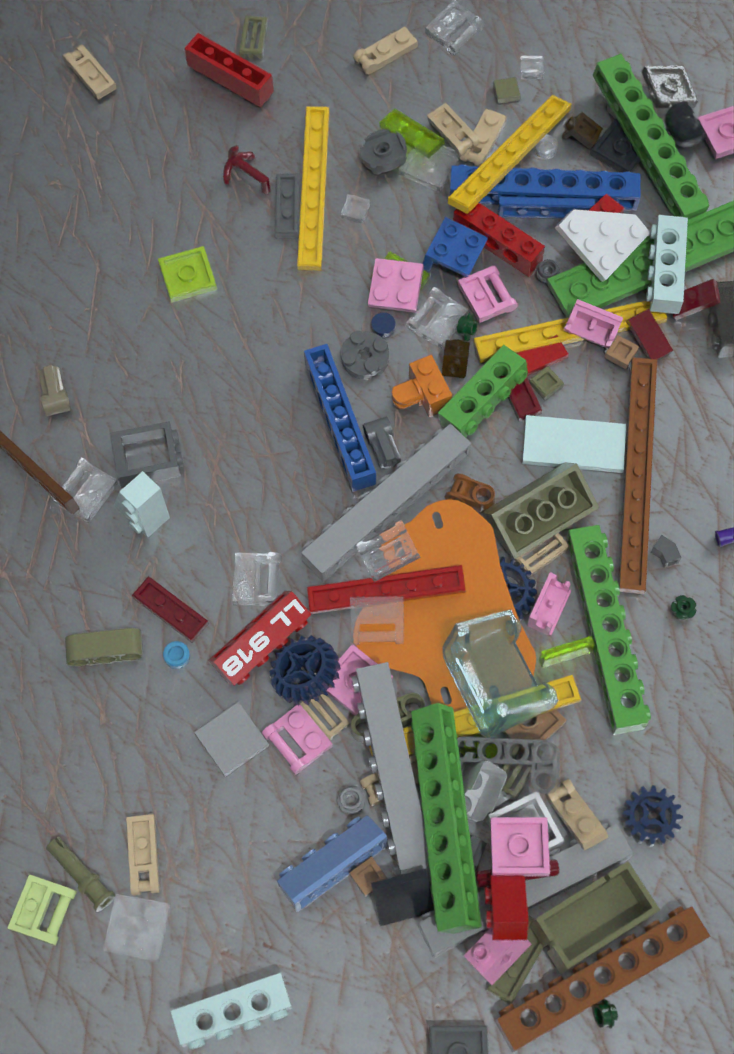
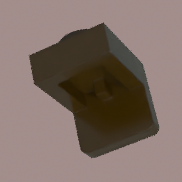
M460 339L446 340L442 365L443 376L466 377L470 342H464Z

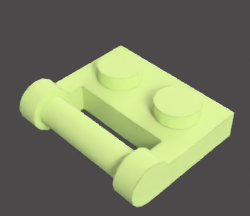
M29 874L8 929L56 946L59 939L57 937L69 903L71 899L74 900L77 891ZM53 893L61 895L47 931L39 930Z

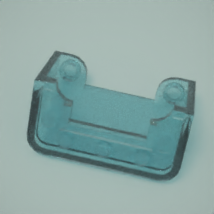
M511 609L456 623L443 645L444 660L480 733L486 738L498 735L554 708L559 701L555 689L548 683L543 682L537 685L516 644L521 632V624L515 618Z

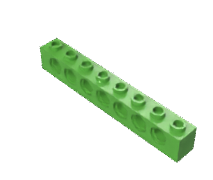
M622 54L597 62L593 78L672 216L690 219L705 213L710 206L708 198L701 192L697 185L696 177L687 168L685 158L676 149L674 139L665 130L663 120L654 111L652 101L643 92L641 82L632 73L630 63L624 59Z
M600 525L571 529L566 540L570 546L571 561L613 735L645 730L649 723L648 721L651 720L649 706L644 705L642 695L645 693L643 682L637 678L636 670H638L637 657L635 654H631L629 646L632 645L631 633L629 629L625 630L623 620H626L624 606L619 605L617 597L620 595L617 580L613 581L611 573L614 571L611 556L607 557L605 549L608 547L607 536L605 533H601ZM593 552L597 555V558H588L585 553ZM591 576H600L603 582L596 583L591 579ZM597 600H606L609 606L601 607L598 605ZM611 624L615 631L608 632L602 625ZM608 649H618L621 653V656H612L609 653ZM614 674H624L627 677V681L619 682ZM621 699H630L634 707L627 708L623 706Z
M435 703L411 711V728L415 740L414 753L418 765V783L422 798L421 810L425 823L424 836L428 848L427 862L431 873V893L435 906L434 920L438 932L455 934L482 928L454 711L452 707Z

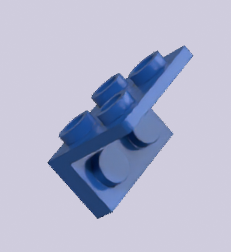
M445 217L425 254L422 263L424 270L430 272L433 264L437 266L441 264L468 277L488 238Z

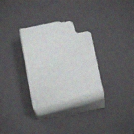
M489 761L467 763L463 771L464 794L471 800V809L467 813L468 822L483 821L487 814L493 811L507 778L505 771ZM480 773L482 785L480 788L472 790Z

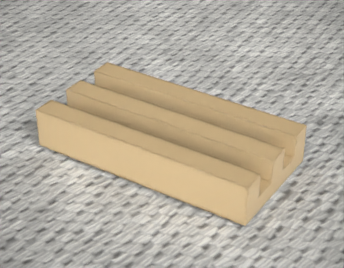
M557 533L554 535L555 540L526 561L523 557L541 544L516 558L515 562L523 563V570H530L531 576H533L566 552L570 546ZM558 544H561L559 548L532 567L529 566Z
M322 694L319 697L341 722L338 725L317 701L311 699V704L331 726V731L326 728L311 708L302 702L300 705L329 740H332L336 734L338 735L342 732V729L350 725V722L328 696Z

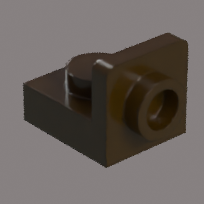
M581 112L575 118L571 116L566 121L562 137L566 140L572 135L590 149L595 145L603 128L585 113Z

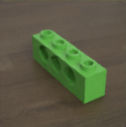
M503 345L438 412L440 425L446 428L451 423L465 438L468 435L474 434L478 424L484 418H489L500 401H505L509 397L511 389L526 379L528 374L527 361ZM501 375L506 376L505 378H501V379H500V378H497L498 376H501ZM484 392L490 393L486 396L481 395ZM468 409H472V410H473V411L470 412V413H465V412H464V411H466V410H468Z

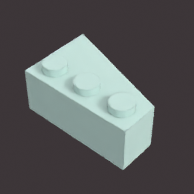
M143 471L119 492L114 506L130 520L128 523L137 534L142 532L147 538L170 518L161 488Z

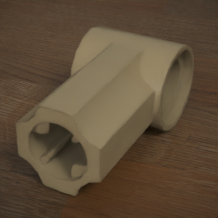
M52 365L43 367L38 373L43 393L41 401L46 417L71 411L59 367Z

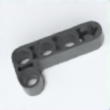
M483 737L457 738L458 749L463 748L466 744L470 748H477L478 754L466 752L465 757L464 754L459 753L461 762L477 763L489 761L492 764L532 766L531 783L537 792L552 794L559 786L560 751L550 741ZM496 744L498 753L496 757L489 759L486 756L485 750L488 745ZM517 745H523L525 748V756L520 760L514 759L512 751ZM545 746H550L553 750V756L548 761H542L539 755L540 750ZM543 774H549L552 778V784L547 789H542L539 786L538 781Z

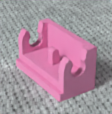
M577 299L564 331L609 349L616 337L623 317Z
M549 573L529 617L528 627L550 637L552 636L572 591L569 590L571 586L569 581H565L564 584L557 581L556 574Z

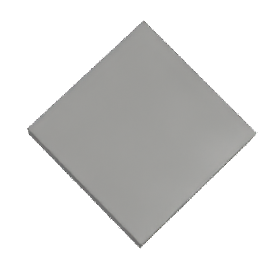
M239 702L194 732L225 777L269 747V743Z

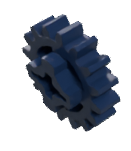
M652 785L649 792H647L643 786L639 789L640 795L633 791L630 795L632 801H625L624 806L629 810L622 812V817L628 818L623 826L624 828L631 827L632 831L629 836L633 837L637 834L639 836V844L646 839L648 840L649 847L654 845L655 840L662 846L666 843L665 837L671 841L675 837L672 831L678 832L681 829V826L676 823L683 819V815L676 813L681 808V804L674 805L672 802L676 796H665V788L659 793L656 792V786ZM648 799H655L660 802H650ZM635 807L637 808L636 811L639 813L638 822H636L635 820ZM667 809L670 815L669 824L667 819L665 818V813ZM653 812L657 814V817L652 820L647 817ZM645 829L655 830L656 833H649V832H646V831H644V830H645Z

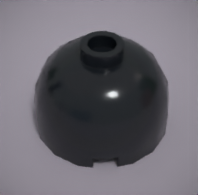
M685 99L669 108L665 114L664 123L666 126L665 130L674 139V142L680 147L689 148L704 141L706 135L699 120H696L692 108Z

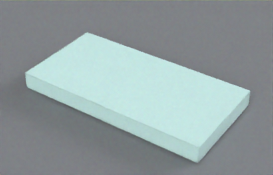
M526 415L522 464L558 467L565 462L577 463L579 468L583 470L623 473L626 424Z

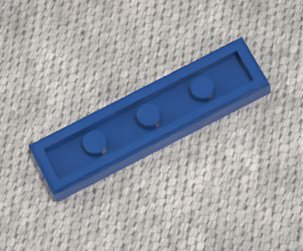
M499 197L498 215L500 217L563 219L572 210L589 211L595 205V199Z

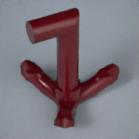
M238 145L231 147L228 151V159L223 171L224 183L226 185L229 184L232 176L231 171L234 166L257 180L261 184V190L264 194L270 193L269 177L244 161L255 159V154L249 151L238 152Z

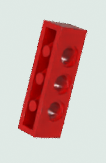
M478 203L468 214L457 208L454 210L453 221L486 236L488 239L484 248L527 277L543 261L545 245L481 203Z

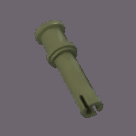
M57 837L56 840L53 839L47 845V851L55 857L59 864L79 885L78 891L82 895L85 894L91 900L97 912L106 908L114 900L116 894L113 891L107 890L100 882L101 877L98 874L91 873L60 837Z

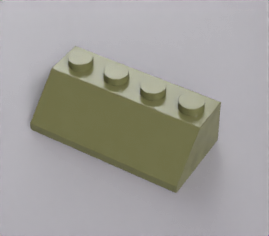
M565 462L481 513L484 519L491 524L495 538L509 555L516 559L594 512L599 506L578 464Z

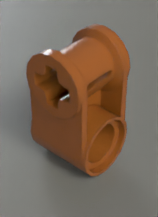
M457 473L454 475V483L451 490L445 494L446 500H459L471 506L479 514L495 505V492L492 486L471 479L464 474ZM484 496L489 498V500L481 502L478 498Z

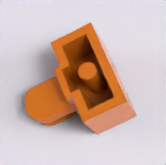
M432 354L409 363L410 380L395 385L392 389V402L397 408L405 409L418 403L419 406L423 405L428 417L438 414L452 399V393Z

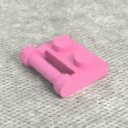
M496 266L488 267L458 280V286L479 323L502 313L512 312L518 307V303L514 298H511L500 279V272ZM485 280L492 282L502 300L501 303L497 302Z
M296 705L275 723L267 726L261 733L266 740L270 739L291 765L290 769L295 775L333 746L332 742L301 705ZM282 729H285L303 751L304 757L299 759L279 735Z

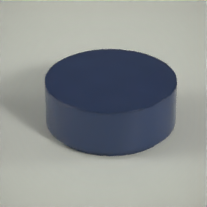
M385 312L376 314L371 322L372 332L382 338L390 337L396 328L394 317Z

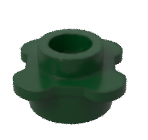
M471 312L467 316H461L457 324V333L465 336V341H469L471 335H475L478 328V323L474 320V314Z

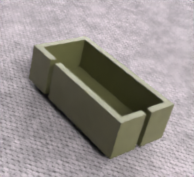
M629 861L609 872L605 877H601L537 917L530 924V927L543 947L549 945L551 949L547 951V954L559 973L563 974L660 911V908Z

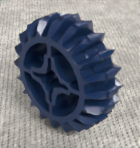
M503 556L500 558V566L511 599L516 600V597L522 598L514 605L518 619L521 621L524 617L523 613L528 615L531 612L529 606L535 605L536 600L533 597L537 595V589L533 587L536 585L535 579H529L532 574L530 570L523 572V563L516 567L514 558L510 560V563H505V557ZM507 576L513 578L518 584L511 583Z
M312 635L308 639L300 636L298 642L291 639V645L288 647L282 645L283 651L275 653L277 660L270 662L273 668L269 671L272 678L270 681L274 689H276V693L284 698L286 702L291 703L293 701L298 706L302 702L309 706L311 699L319 702L320 695L328 696L327 689L335 688L333 680L340 679L337 671L341 668L337 653L325 640L321 638L316 639ZM301 667H303L305 670H308L309 673L307 674L304 670L301 669Z

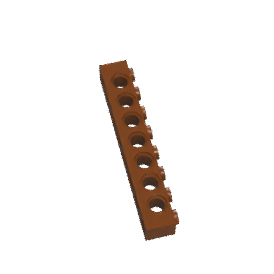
M682 906L668 913L669 920L662 924L659 920H656L644 927L646 933L636 937L633 933L621 940L622 947L612 951L609 947L596 955L598 961L588 965L585 961L573 968L572 972L574 975L565 980L561 975L547 983L550 989L541 994L538 990H535L523 997L524 1004L517 1008L511 1004L498 1012L500 1018L496 1019L495 1023L511 1052L517 1051L708 939L710 934L692 906L686 910ZM669 927L678 930L680 934L679 941L675 942L668 938L667 929ZM645 941H650L655 945V955L651 956L644 952L643 943ZM620 955L630 957L632 960L631 969L626 970L619 965ZM596 969H603L607 972L608 982L606 984L596 981L594 977ZM572 983H578L583 987L584 996L582 998H575L571 995L570 985ZM554 997L559 1001L560 1009L558 1012L553 1013L547 1010L545 1006L546 998ZM529 1011L535 1016L534 1026L526 1027L521 1023L520 1015L522 1012Z

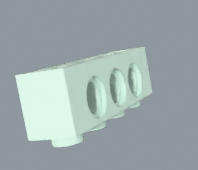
M659 215L656 224L651 226L650 238L654 239V245H650L649 259L653 260V266H649L648 280L652 282L651 287L647 289L646 301L650 302V311L680 313L684 297L688 218Z
M281 973L172 1010L171 1014L180 1045L182 1047L188 1046L189 1050H193L206 1045V1039L216 1036L217 1040H222L232 1036V1030L243 1027L244 1031L260 1026V1020L271 1017L272 1021L282 1019L288 1016L287 1011L292 1009L283 976ZM257 996H265L268 999V1005L262 1011H256L253 1008V1001ZM231 1005H237L241 1010L240 1016L234 1021L227 1020L225 1015L227 1008ZM203 1015H211L213 1018V1024L208 1030H200L198 1026V1021Z

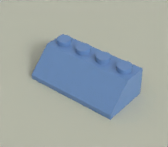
M368 815L363 819L360 816L353 819L347 825L348 829L341 835L338 833L331 835L325 840L323 848L319 851L315 849L309 851L302 857L303 862L295 868L291 865L279 874L278 886L297 913L347 877L349 872L387 847L386 834Z

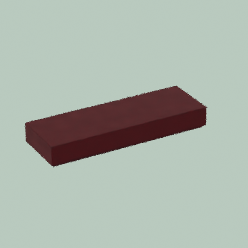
M149 576L132 594L133 599L191 643L196 640L209 624L208 620Z

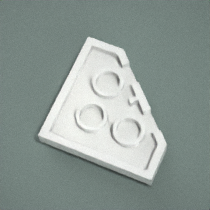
M586 210L570 211L554 227L601 282L605 281L651 233L634 214Z

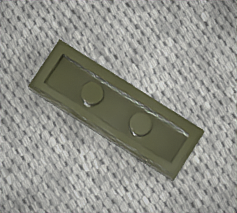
M528 916L527 939L532 945L493 985L489 984L486 989L509 1005L514 1001L544 948L530 927V924L535 920L531 916Z

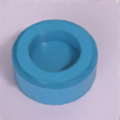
M174 641L165 647L163 658L170 668L181 669L188 664L190 652L184 643Z

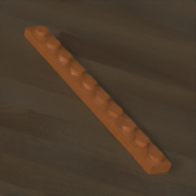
M633 357L631 361L619 590L620 592L645 594L657 376L656 359Z

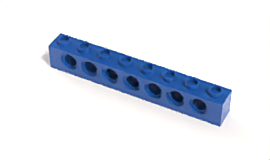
M451 165L450 195L478 168L477 166ZM513 168L498 183L500 185H496L479 203L499 205V197L595 199L596 204L607 194L622 205L624 210L637 211L641 198L640 173Z

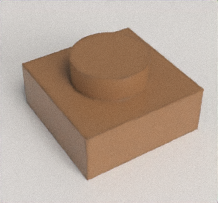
M617 335L606 352L605 358L627 369L632 358L638 352L639 346Z
M370 857L349 872V875L365 897L373 892L372 882L388 879L373 857Z

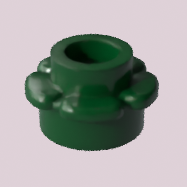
M685 595L677 596L671 604L674 616L680 620L693 618L697 612L695 600L691 597L687 598Z
M605 999L602 1000V1003L594 1005L593 1013L597 1025L600 1028H613L615 1021L618 1020V1012L615 1005L610 1004Z

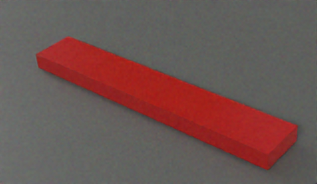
M458 565L307 587L310 613L317 614L465 593L466 588L463 566Z

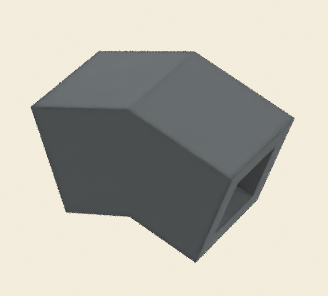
M663 535L660 536L651 551L653 555L660 558L664 568L678 564L682 558L676 544Z

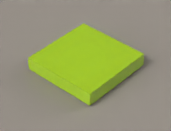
M204 246L158 258L171 303L217 290Z

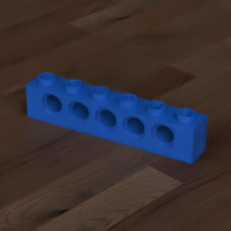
M328 344L305 350V366L352 492L376 485V470Z

